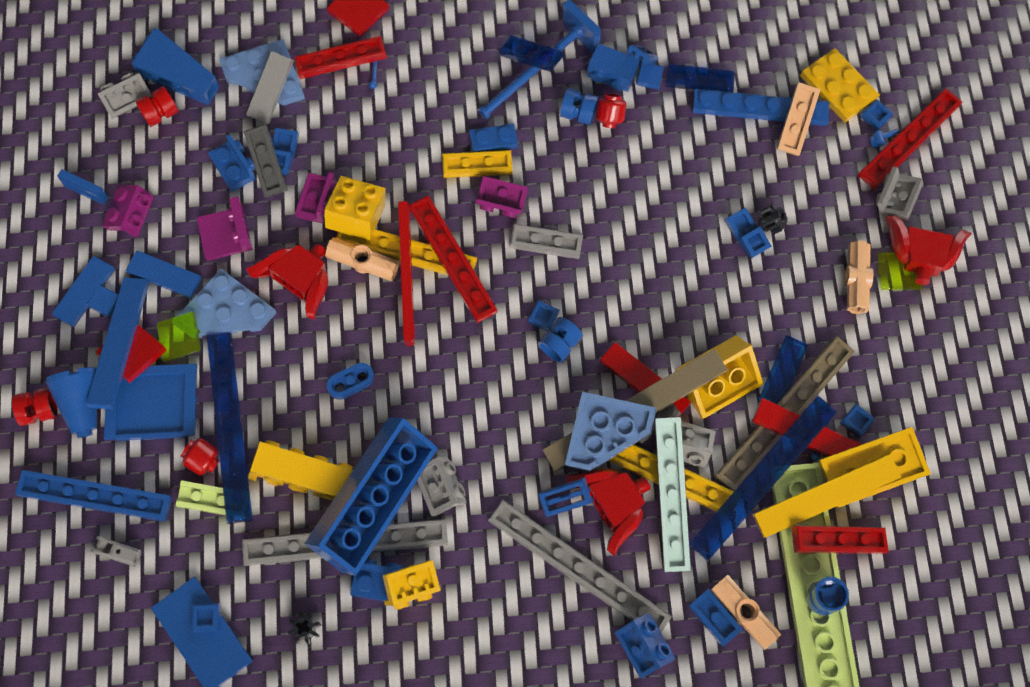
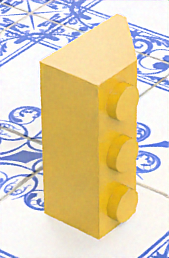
M737 335L714 347L728 371L686 395L702 419L763 385L752 345ZM700 356L694 358L693 360L687 362L686 364H684V365L678 367V368L675 369V370L677 371L678 369L684 367L685 365L689 364L690 362L694 361L695 359L699 358Z

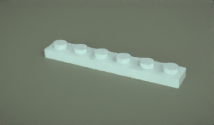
M681 417L655 419L664 572L691 571Z

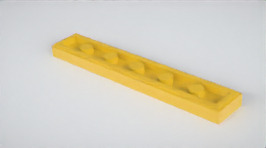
M376 229L371 240L342 232L337 234V239L356 246L366 245L373 252L401 262L400 236ZM411 239L412 265L447 275L430 244ZM464 254L472 268L475 269L477 257Z
M633 444L608 460L659 485L657 455ZM684 468L686 498L727 518H731L741 494Z
M888 454L753 514V517L762 537L766 538L901 478V475L892 455Z

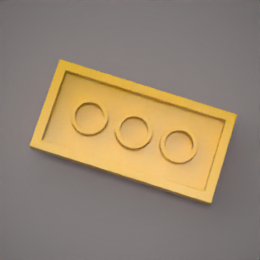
M913 427L818 460L826 482L888 454L892 455L900 472L901 478L838 505L836 508L931 474Z

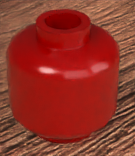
M605 93L604 97L598 99L596 119L603 123V127L616 128V124L624 122L627 103L622 99V95Z
M202 438L195 441L191 439L180 455L183 458V466L199 476L204 475L207 471L212 473L220 462L216 458L219 452L218 448Z

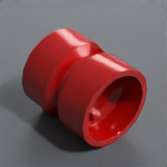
M164 86L153 91L151 98L144 96L135 101L150 128L162 122L163 116L169 118L179 113Z
M48 388L35 390L33 395L30 392L13 395L12 397L14 417L20 426L36 423L37 419L47 421L58 417V407Z

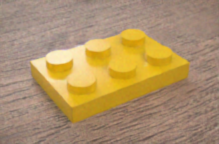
M836 48L807 67L800 75L809 86L821 89L819 93L821 99L829 102V107L844 123L868 107L880 96Z

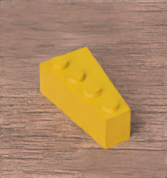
M266 440L265 443L260 442L247 479L256 481L257 476L262 477L269 485L278 487V485L283 486L285 483L289 484L288 488L301 493H307L308 489L313 490L312 495L333 501L352 473L353 466L346 463L335 465L329 463V459L326 457L314 455V458L304 455L305 452L300 449L290 448V450L280 448L279 443Z

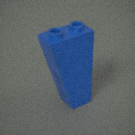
M156 28L153 29L150 35H147L144 45L133 57L132 65L136 73H140L141 77L208 106L219 89L217 80L211 72Z

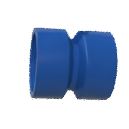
M568 88L562 102L560 117L569 120L577 118L579 123L591 125L599 97L587 93L581 96L580 91Z
M558 317L550 328L551 332L545 333L538 342V346L552 360L563 363L571 352L570 347H575L583 338V334L574 323L566 318Z
M836 577L823 578L808 589L806 594L808 606L816 614H832L847 604L849 590L841 579Z

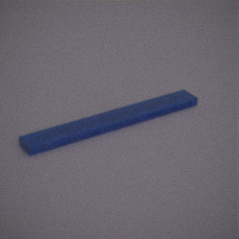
M231 333L206 335L226 523L253 521L232 335Z
M817 396L690 541L689 546L708 562L838 411L820 396Z

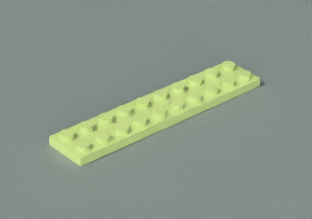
M819 463L770 467L769 469L774 505L823 483ZM827 510L793 526H831L829 512ZM791 527L779 532L804 687H860L846 607L844 606L842 609L829 615H819L809 608L806 599L808 589L819 580L826 577L840 579L836 553H794Z

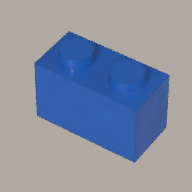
M598 44L589 62L587 77L597 83L602 82L610 85L616 90L628 92L638 71L640 59Z

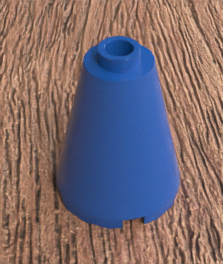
M95 367L79 368L78 371L70 373L69 371H64L46 378V385L71 435L77 434V438L93 435L92 431L97 429V408H89L86 404L96 372Z

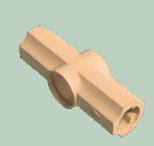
M333 237L329 241L325 253L326 258L351 266L359 273H370L391 282L395 279L398 272V260L373 252L366 245L356 246ZM363 256L368 258L365 262L357 261L358 258Z
M859 240L850 242L848 245V266L844 276V284L847 287V311L853 314L867 313L869 311L870 288L874 275L873 268H870L871 244Z
M729 575L711 589L714 595L730 611L736 622L746 629L763 650L781 636V633L760 611L758 604L754 600L749 599ZM741 606H747L751 610L750 619L744 618L741 615Z

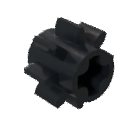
M774 204L760 211L761 216L758 217V223L764 232L771 231V234L775 235L786 228L784 224L788 222V218L783 208L778 207L775 209Z
M299 612V618L296 621L293 619L289 620L293 624V629L289 630L288 634L297 635L295 643L298 644L301 639H304L306 644L310 645V639L313 636L320 637L316 633V628L320 627L321 623L312 622L315 616L313 613H310L307 618L304 617L302 612ZM308 623L307 626L310 628V631L302 633L299 629L300 625Z

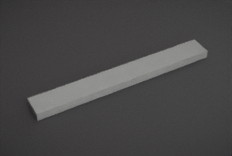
M502 500L488 519V522L629 620L633 621L650 613L662 633L671 619V615L506 501Z
M446 519L389 524L371 553L448 545ZM311 533L242 539L244 566L320 559L322 557L304 544Z

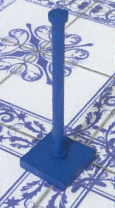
M567 0L563 4L564 27L569 33L487 105L478 108L479 113L487 120L492 111L576 38L594 54L597 45L601 44L600 27L571 0Z

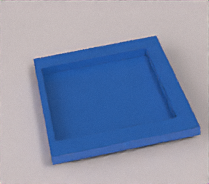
M197 364L149 366L131 383L122 378L114 409H105L104 440L128 441L195 436Z

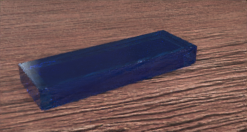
M513 35L499 49L502 57L551 72L564 56L561 50Z
M668 64L666 87L733 92L735 71Z
M788 335L784 337L758 400L764 398L778 404L790 390L808 344Z

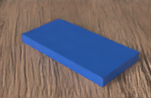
M194 576L151 607V610L202 686L220 687L254 661L221 613L220 631L192 632V605L214 604L203 586Z

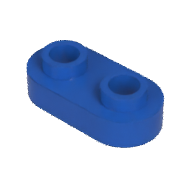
M357 363L332 375L327 381V390L330 396L334 399L342 400L368 388L374 381L373 370L366 363ZM361 374L367 376L363 381L358 380V376ZM338 385H343L344 389L342 391H337L336 387Z

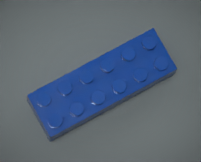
M388 418L304 544L341 573L356 576L438 447L404 418Z

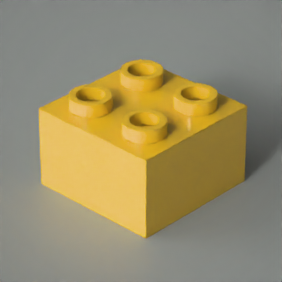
M340 176L325 208V228L371 240L385 208L386 188Z

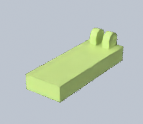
M181 481L175 506L245 519L250 493Z

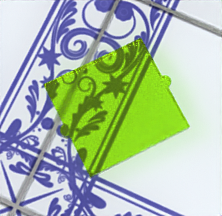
M894 253L877 254L879 266L877 274L880 276L881 290L923 289V285L915 282L916 273L905 271L904 263L899 262Z
M189 312L157 323L158 342L165 346L167 350L162 355L163 361L166 362L201 351L200 330L197 328L195 312Z

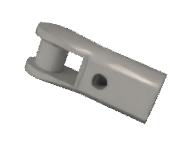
M99 536L96 537L98 542L95 549H91L92 553L133 567L137 565L141 556L140 549ZM108 544L113 545L109 554L104 553Z

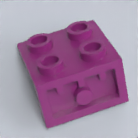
M239 196L229 198L231 207L227 208L226 211L197 218L204 255L207 261L253 250L244 208Z

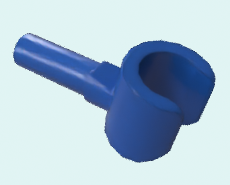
M899 129L884 133L876 131L870 138L872 147L879 148L884 146V139L899 134Z

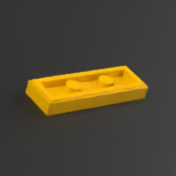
M511 150L442 154L444 178L512 175Z

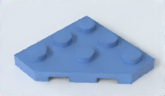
M284 39L220 58L219 61L226 81L233 85L238 84L245 87L247 91L255 93L271 51L290 58ZM293 65L278 100V104L283 106L305 99Z
M220 269L172 322L192 339L214 334L217 336L237 334L240 331H261L274 317L276 310L224 270Z
M582 392L565 465L592 471L648 436L652 431L656 407Z

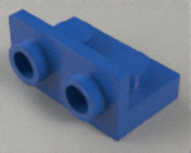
M229 134L226 136L228 142L208 152V155L230 191L233 192L256 178L253 173L255 166L250 157L245 158L242 153L245 150L238 139L234 141Z
M366 559L357 575L353 578L350 595L378 601L388 599L382 575L400 570L403 566L394 563H387V567L379 566L377 561Z
M650 613L633 620L614 632L640 679L675 660V656Z

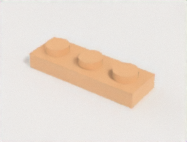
M797 83L776 150L795 156L800 155L821 89Z

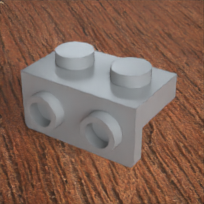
M893 167L890 174H887L885 177L882 193H879L876 199V206L879 208L880 216H897L903 221H908L923 186V179L900 175L898 167Z

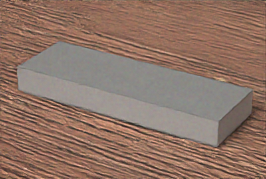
M271 51L248 108L247 116L267 124L270 123L294 60Z
M514 224L510 248L579 259L583 235Z

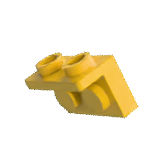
M433 560L382 575L388 599L384 600L385 606H394V609L405 608L410 605L409 601L417 599L418 602L433 598L432 593L441 591Z

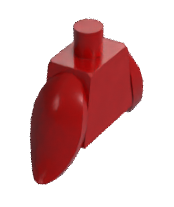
M897 216L885 217L893 253L899 262L903 263L905 271L916 273L915 282L919 285H928L931 276L936 277L941 271H947L952 268L958 261L966 240L972 235V233L966 230H961L953 238V235L910 226L906 228L903 221Z
M316 243L310 251L301 245H296L294 248H282L246 268L250 277L264 278L271 276L273 280L305 302L306 317L315 320L316 312L324 298L329 283L325 263L321 260L326 253L323 246Z
M598 469L577 475H565L566 483L586 477V485L590 488V496H593L594 499L593 504L609 531L613 532L608 541L607 551L615 556L619 547L633 534L642 521V506L645 501L641 494L651 489L649 482L644 476L633 482L627 473L620 474L617 470Z

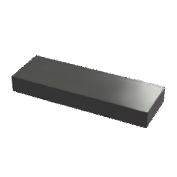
M264 124L243 131L264 197L268 198L288 191L268 126Z

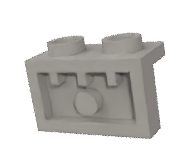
M133 72L121 78L122 82L116 85L109 83L100 88L102 92L98 93L112 119L136 108V100L144 96L152 97L140 73L136 75Z
M681 421L684 462L705 468L712 453L716 431Z
M437 457L429 461L417 480L431 516H437L456 505L462 506L467 503L464 497L466 495L465 490L455 475V465L448 458Z

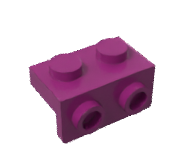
M329 172L327 177L308 173L295 212L296 218L324 223L325 208L338 183L335 180L334 173Z
M483 176L478 199H476L475 203L480 204L481 210L493 212L494 208L503 210L502 215L516 218V214L522 215L529 187Z
M119 185L114 192L112 203L105 214L102 227L108 231H125L131 236L137 237L152 203L153 195L139 185Z

